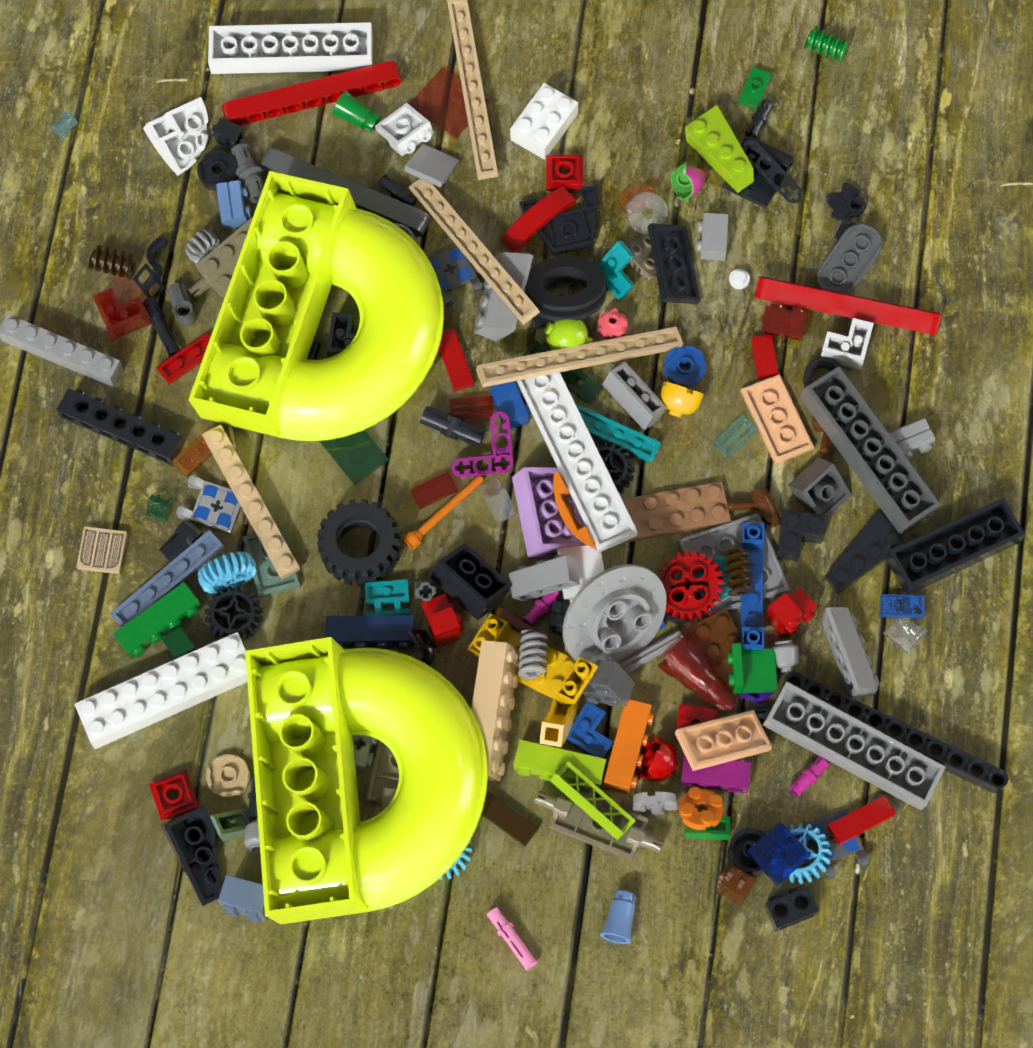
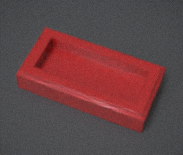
M772 335L751 337L756 377L765 378L778 375Z

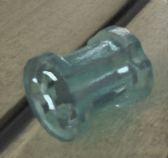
M63 111L62 117L56 124L51 126L53 132L63 139L67 136V132L78 124L77 120L66 111Z

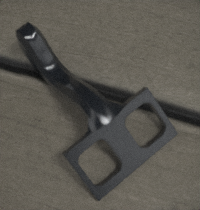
M164 236L155 239L147 249L146 258L153 269L145 263L133 278L147 298L154 297L156 299L165 288L161 282L163 267L156 259L157 253L169 243ZM144 270H147L149 277L142 284L139 281V276ZM156 282L159 285V290L154 296H151L149 289Z
M409 629L407 632L417 648L423 649L424 656L421 662L430 666L434 660L436 646L426 630Z

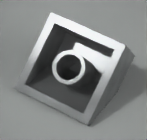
M819 457L788 484L797 501L810 513L826 515V518L852 495L834 464Z

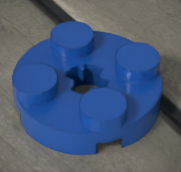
M692 346L673 348L667 354L664 361V374L671 383L687 389L697 385L703 379L706 372V362L703 354ZM687 362L690 364V369L684 371L679 365L681 363L686 364Z

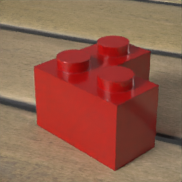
M799 587L789 596L785 593L768 606L765 619L781 638L786 635L791 636L799 629L798 626L801 623H808L816 616L814 613L816 612L817 605Z
M446 594L432 598L431 601L421 602V608L436 648L461 639L460 632L463 631V623L459 612L454 613L456 609L452 599L448 600Z

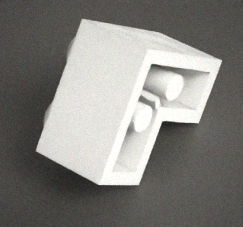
M853 318L848 337L827 331L821 357L832 358L841 366L861 371L874 323Z

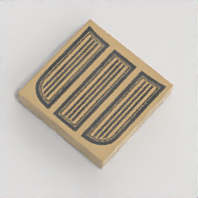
M84 526L77 569L120 574L128 535L127 531Z

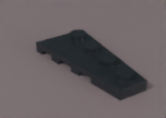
M879 510L825 575V579L836 593L840 594L885 561L889 550L905 544L906 541Z

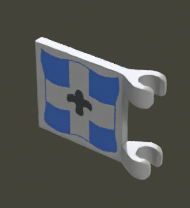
M189 476L188 486L194 489H201L194 510L191 511L179 506L176 511L177 517L231 533L241 507L233 491L229 488L204 481L196 476Z

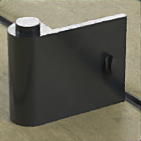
M751 135L749 138L745 137L743 139L741 147L748 140L758 142L788 174L794 162V156ZM748 145L747 148L749 150L747 154H754L757 158L753 161L756 163L757 159L764 155V153L761 152L759 155L755 151L756 145ZM763 159L760 162L762 170H768L772 165L769 159ZM752 163L753 183L739 193L726 181L722 185V188L765 209L777 192ZM780 173L774 177L776 185H781L785 179L784 174Z

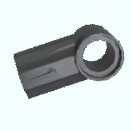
M177 282L171 284L167 292L178 322L186 327L193 325L196 321V314L184 283Z
M431 578L414 580L416 599L431 601V598L438 596L436 583Z

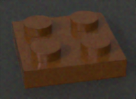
M727 609L686 628L706 667L726 658L727 651H731L732 644L741 643L740 634Z

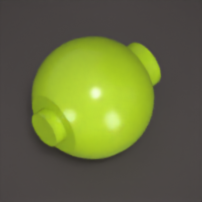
M565 319L549 322L545 328V333L547 334L546 341L552 351L589 344L593 340L587 336V328L581 320Z

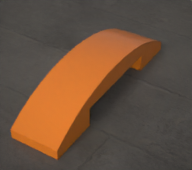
M557 471L554 473L553 489L559 513L569 530L580 541L596 549V545L587 527H581L567 499L571 496L570 491L563 480L562 474Z

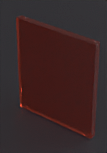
M442 67L409 105L457 139L469 126L461 80ZM485 98L486 105L489 103L487 98Z

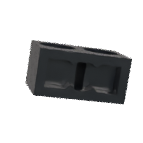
M801 886L790 889L788 891L789 894L781 897L780 894L768 898L764 908L775 932L817 916L819 911L808 887L802 889ZM802 898L806 901L807 906L799 908L796 906L795 900ZM778 906L783 907L786 915L782 917L777 916L774 908Z

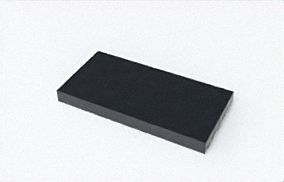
M650 223L647 227L661 302L698 304L700 296L686 226Z

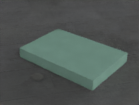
M285 526L278 527L291 551ZM256 533L243 537L246 552L251 555L256 564L257 572L254 576V582L259 598L301 587L297 572L282 580L280 579Z

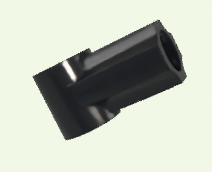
M188 519L184 520L176 528L175 534L159 550L172 562L198 540L203 533Z

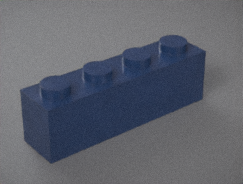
M414 615L326 616V638L332 637L343 649L344 647H353V649L366 647L409 649L410 646H415L414 641L407 632L409 629H415Z

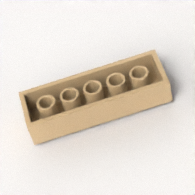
M482 640L471 710L479 724L485 743L488 780L500 782L501 776L505 773L503 760L504 754H507L508 751L507 733L510 732L512 726L510 713L515 705L513 693L514 688L518 685L516 671L520 662V651L505 642Z

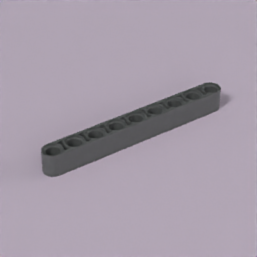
M267 148L258 164L266 174L272 171L348 188L357 209L374 213L393 224H403L417 237L423 236L431 220V216L420 209L273 148Z

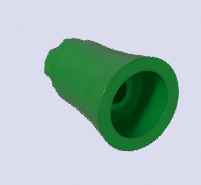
M347 91L343 92L339 97L332 112V116L343 119L370 133L374 131L375 125L379 123L381 117Z

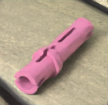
M499 907L491 910L487 917H489L498 930L497 934L504 938L525 970H529L538 963L537 960H535L513 929L514 925L512 922H508Z

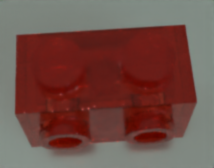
M779 304L766 306L761 327L762 334L803 341L808 313H804V310L800 308H792V310L783 309L784 306Z

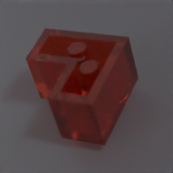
M112 288L92 295L111 340L151 325L139 297L119 305Z

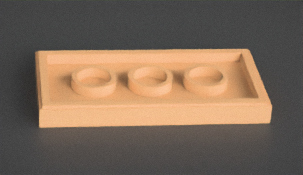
M780 374L741 389L740 392L775 465L814 450L810 436Z
M754 710L679 728L675 732L692 771L768 752L772 748Z

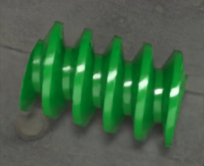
M816 25L810 31L805 41L804 49L808 45L811 52L817 48V54L820 55L824 51V57L826 58L832 54V60L835 61L839 57V63L841 64L849 48L848 38L840 42L841 35L833 39V32H830L828 36L825 35L826 29L818 33V26Z

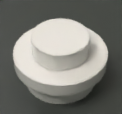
M736 269L730 273L729 283L732 287L743 289L748 286L750 276L747 271Z

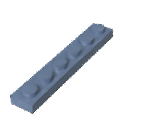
M208 530L110 613L111 617L123 627L188 579L221 551L224 545Z

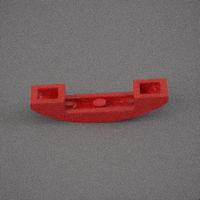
M563 186L554 190L527 210L501 238V241L513 253H517L530 242L531 236L558 213L568 210L577 202L576 199Z

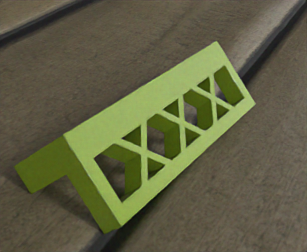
M569 761L550 779L552 784L617 841L636 821ZM568 768L576 774V783L568 784L561 778ZM578 777L581 778L585 783H579ZM589 785L593 789V798L582 797L579 794V786ZM595 792H597L601 797L596 798ZM606 800L610 805V813L598 811L596 809V801ZM612 807H614L618 812L612 813ZM623 815L629 822L620 830L613 824V816Z

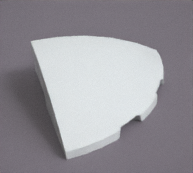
M200 97L167 112L164 116L147 123L143 128L155 149L177 176L194 165L206 146L208 139V115L205 104Z

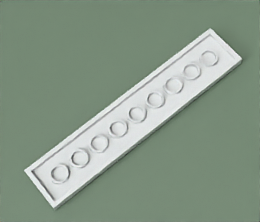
M560 372L516 381L556 466L563 476V480L570 491L579 514L596 545L598 553L638 536L632 519Z

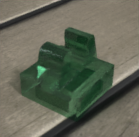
M160 494L157 496L151 495L148 499L146 515L165 523L169 519L172 500L166 501L162 499Z

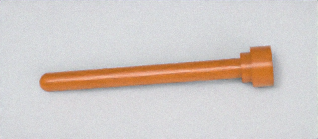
M482 475L476 476L420 528L406 533L402 537L404 542L411 549H416L421 544L422 536L484 481V477Z

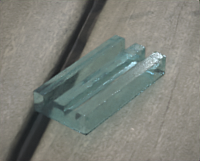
M742 414L713 442V445L729 459L758 431V427L753 426L752 422L747 420ZM743 423L744 425L721 446L720 444ZM747 428L750 429L729 451L725 450Z

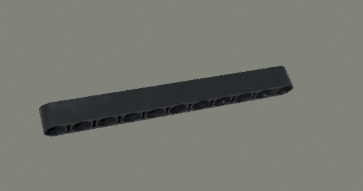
M791 672L785 677L784 684L794 680L798 682V688L807 693L810 690H816L819 693L817 698L826 703L832 699L838 701L839 706L835 708L850 715L848 712L850 709L857 710L860 716L854 718L871 726L869 723L870 719L878 720L880 726H871L872 728L946 767L945 771L991 793H999L1008 783V775L1004 770L805 675ZM889 729H897L900 732V735L896 737L892 736L889 732ZM911 738H916V739H918L919 742H920V745H919V746H913V745L910 743L909 739H911ZM930 748L939 749L941 755H932ZM950 758H958L961 762V765H953L950 761ZM971 768H979L981 775H974L971 772ZM991 778H1000L1002 785H995Z

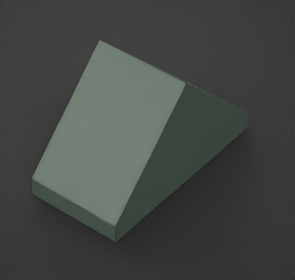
M245 808L210 816L223 843L244 834L245 827L252 822L251 819L247 818L248 813Z

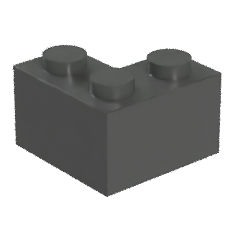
M597 660L596 665L598 668L582 694L592 704L606 703L612 707H617V705L627 706L635 682L617 662Z

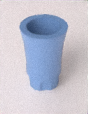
M620 890L615 892L605 924L600 933L603 939L618 944L631 943V929L636 896L633 893Z

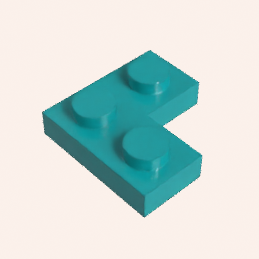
M617 241L597 264L605 275V285L618 300H623L635 286L623 272L624 267L635 256L623 241Z

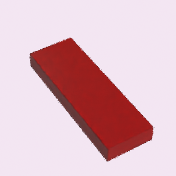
M454 328L443 331L439 352L454 392L474 386V381Z
M208 332L156 367L168 385L202 363L211 338Z
M884 795L828 824L827 828L838 846L895 817L896 812Z

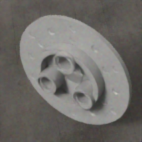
M634 564L609 568L589 580L573 598L564 618L563 640L571 657L575 661L578 657H581L596 664L597 660L615 661L619 664L642 651L658 632L665 615L666 592L661 580L651 570Z

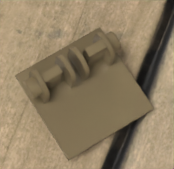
M646 233L626 246L635 255L629 262L631 267H636L635 271H640L644 279L651 282L656 277L654 275L656 271L649 233Z

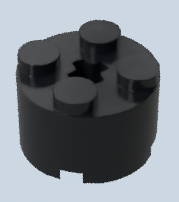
M749 827L743 828L733 835L727 850L728 863L730 867L733 865L751 877L759 876L771 864L774 845L769 835L764 831ZM747 849H749V851L754 850V856H751L750 854L747 855Z

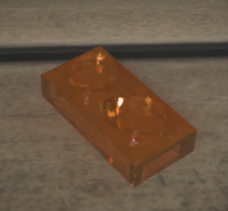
M203 433L172 461V464L187 478L212 456L210 449L203 439Z

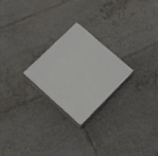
M422 144L405 165L404 171L438 187H442L459 165V160Z

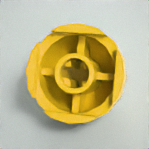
M665 381L660 393L661 401L670 410L669 414L681 418L682 414L690 415L699 408L704 396L703 393Z

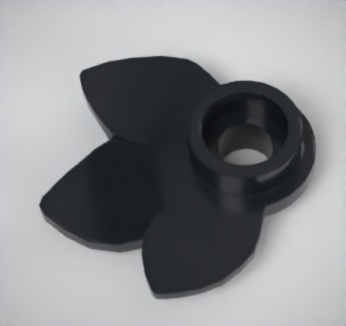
M844 182L842 184L841 194L826 196L828 205L834 209L831 217L836 220L848 219L851 216L859 217L865 212L866 204L859 197L858 189L849 183ZM852 206H857L859 209H852Z

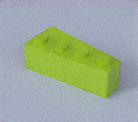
M718 105L685 127L686 141L737 193L754 182L753 167Z

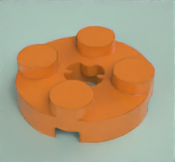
M692 787L689 789V792L681 797L678 812L686 826L695 830H706V827L712 825L715 827L722 820L723 800L720 795L710 790ZM697 807H704L706 810L698 812Z

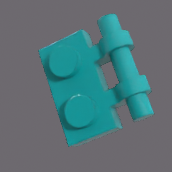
M408 579L366 582V606L375 605V611H366V615H410V608L401 609V603H410ZM394 604V609L382 610L381 605Z

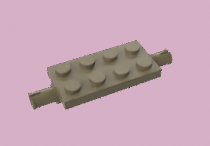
M253 216L194 265L201 276L200 280L187 289L188 293L192 294L191 297L196 300L208 288L215 290L220 297L226 295Z
M379 740L367 801L380 803L381 813L390 804L396 793L399 782V769L392 751Z
M539 790L538 797L536 796L534 804L553 810L552 813L554 815L549 825V828L630 861H633L638 847L640 848L641 846L660 854L665 840L646 834L645 829L649 818L622 808L636 821L617 841L564 793L561 797L558 796L556 798ZM579 791L582 797L593 798V796ZM604 800L596 801V809L598 811L610 813L608 802ZM612 807V813L618 812L614 807ZM623 815L613 816V824L620 830L629 822Z

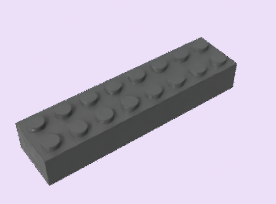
M839 366L808 385L799 395L801 400L899 534L933 513L941 505Z

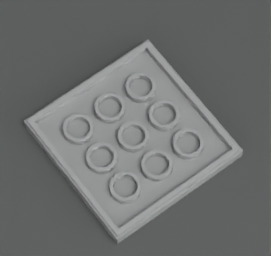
M759 512L678 539L683 556H685L686 550L690 552L691 556L697 550L699 557L705 553L707 558L712 556L726 558L725 550L741 548L743 522L763 523ZM765 527L763 601L790 591ZM700 591L699 596L703 599L705 596ZM728 595V597L722 599V602L715 601L717 609L710 607L711 615L706 613L707 618L724 609H727L728 613L740 609V596Z

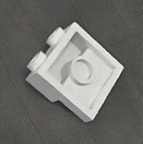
M408 103L375 125L377 132L401 156L406 153L411 154L418 144L422 141H429L434 133L430 122Z

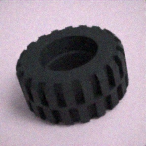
M355 499L349 500L348 505L344 506L343 503L337 505L336 511L331 509L327 513L328 518H323L321 521V529L318 530L317 534L318 550L326 570L329 573H333L335 579L339 581L344 579V583L348 585L356 582L357 586H364L366 581L376 582L378 577L384 579L387 576L386 572L388 570L392 571L395 568V561L399 560L401 549L399 528L394 517L390 516V512L386 508L381 509L380 504L373 502L370 505L368 500L361 499V503H356ZM366 527L375 531L380 539L378 548L371 555L364 558H351L343 554L339 548V541L350 529Z

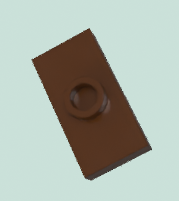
M501 608L495 614L497 617L507 621L513 630L520 633L523 630L537 631V629L526 624V620L515 614L513 616Z

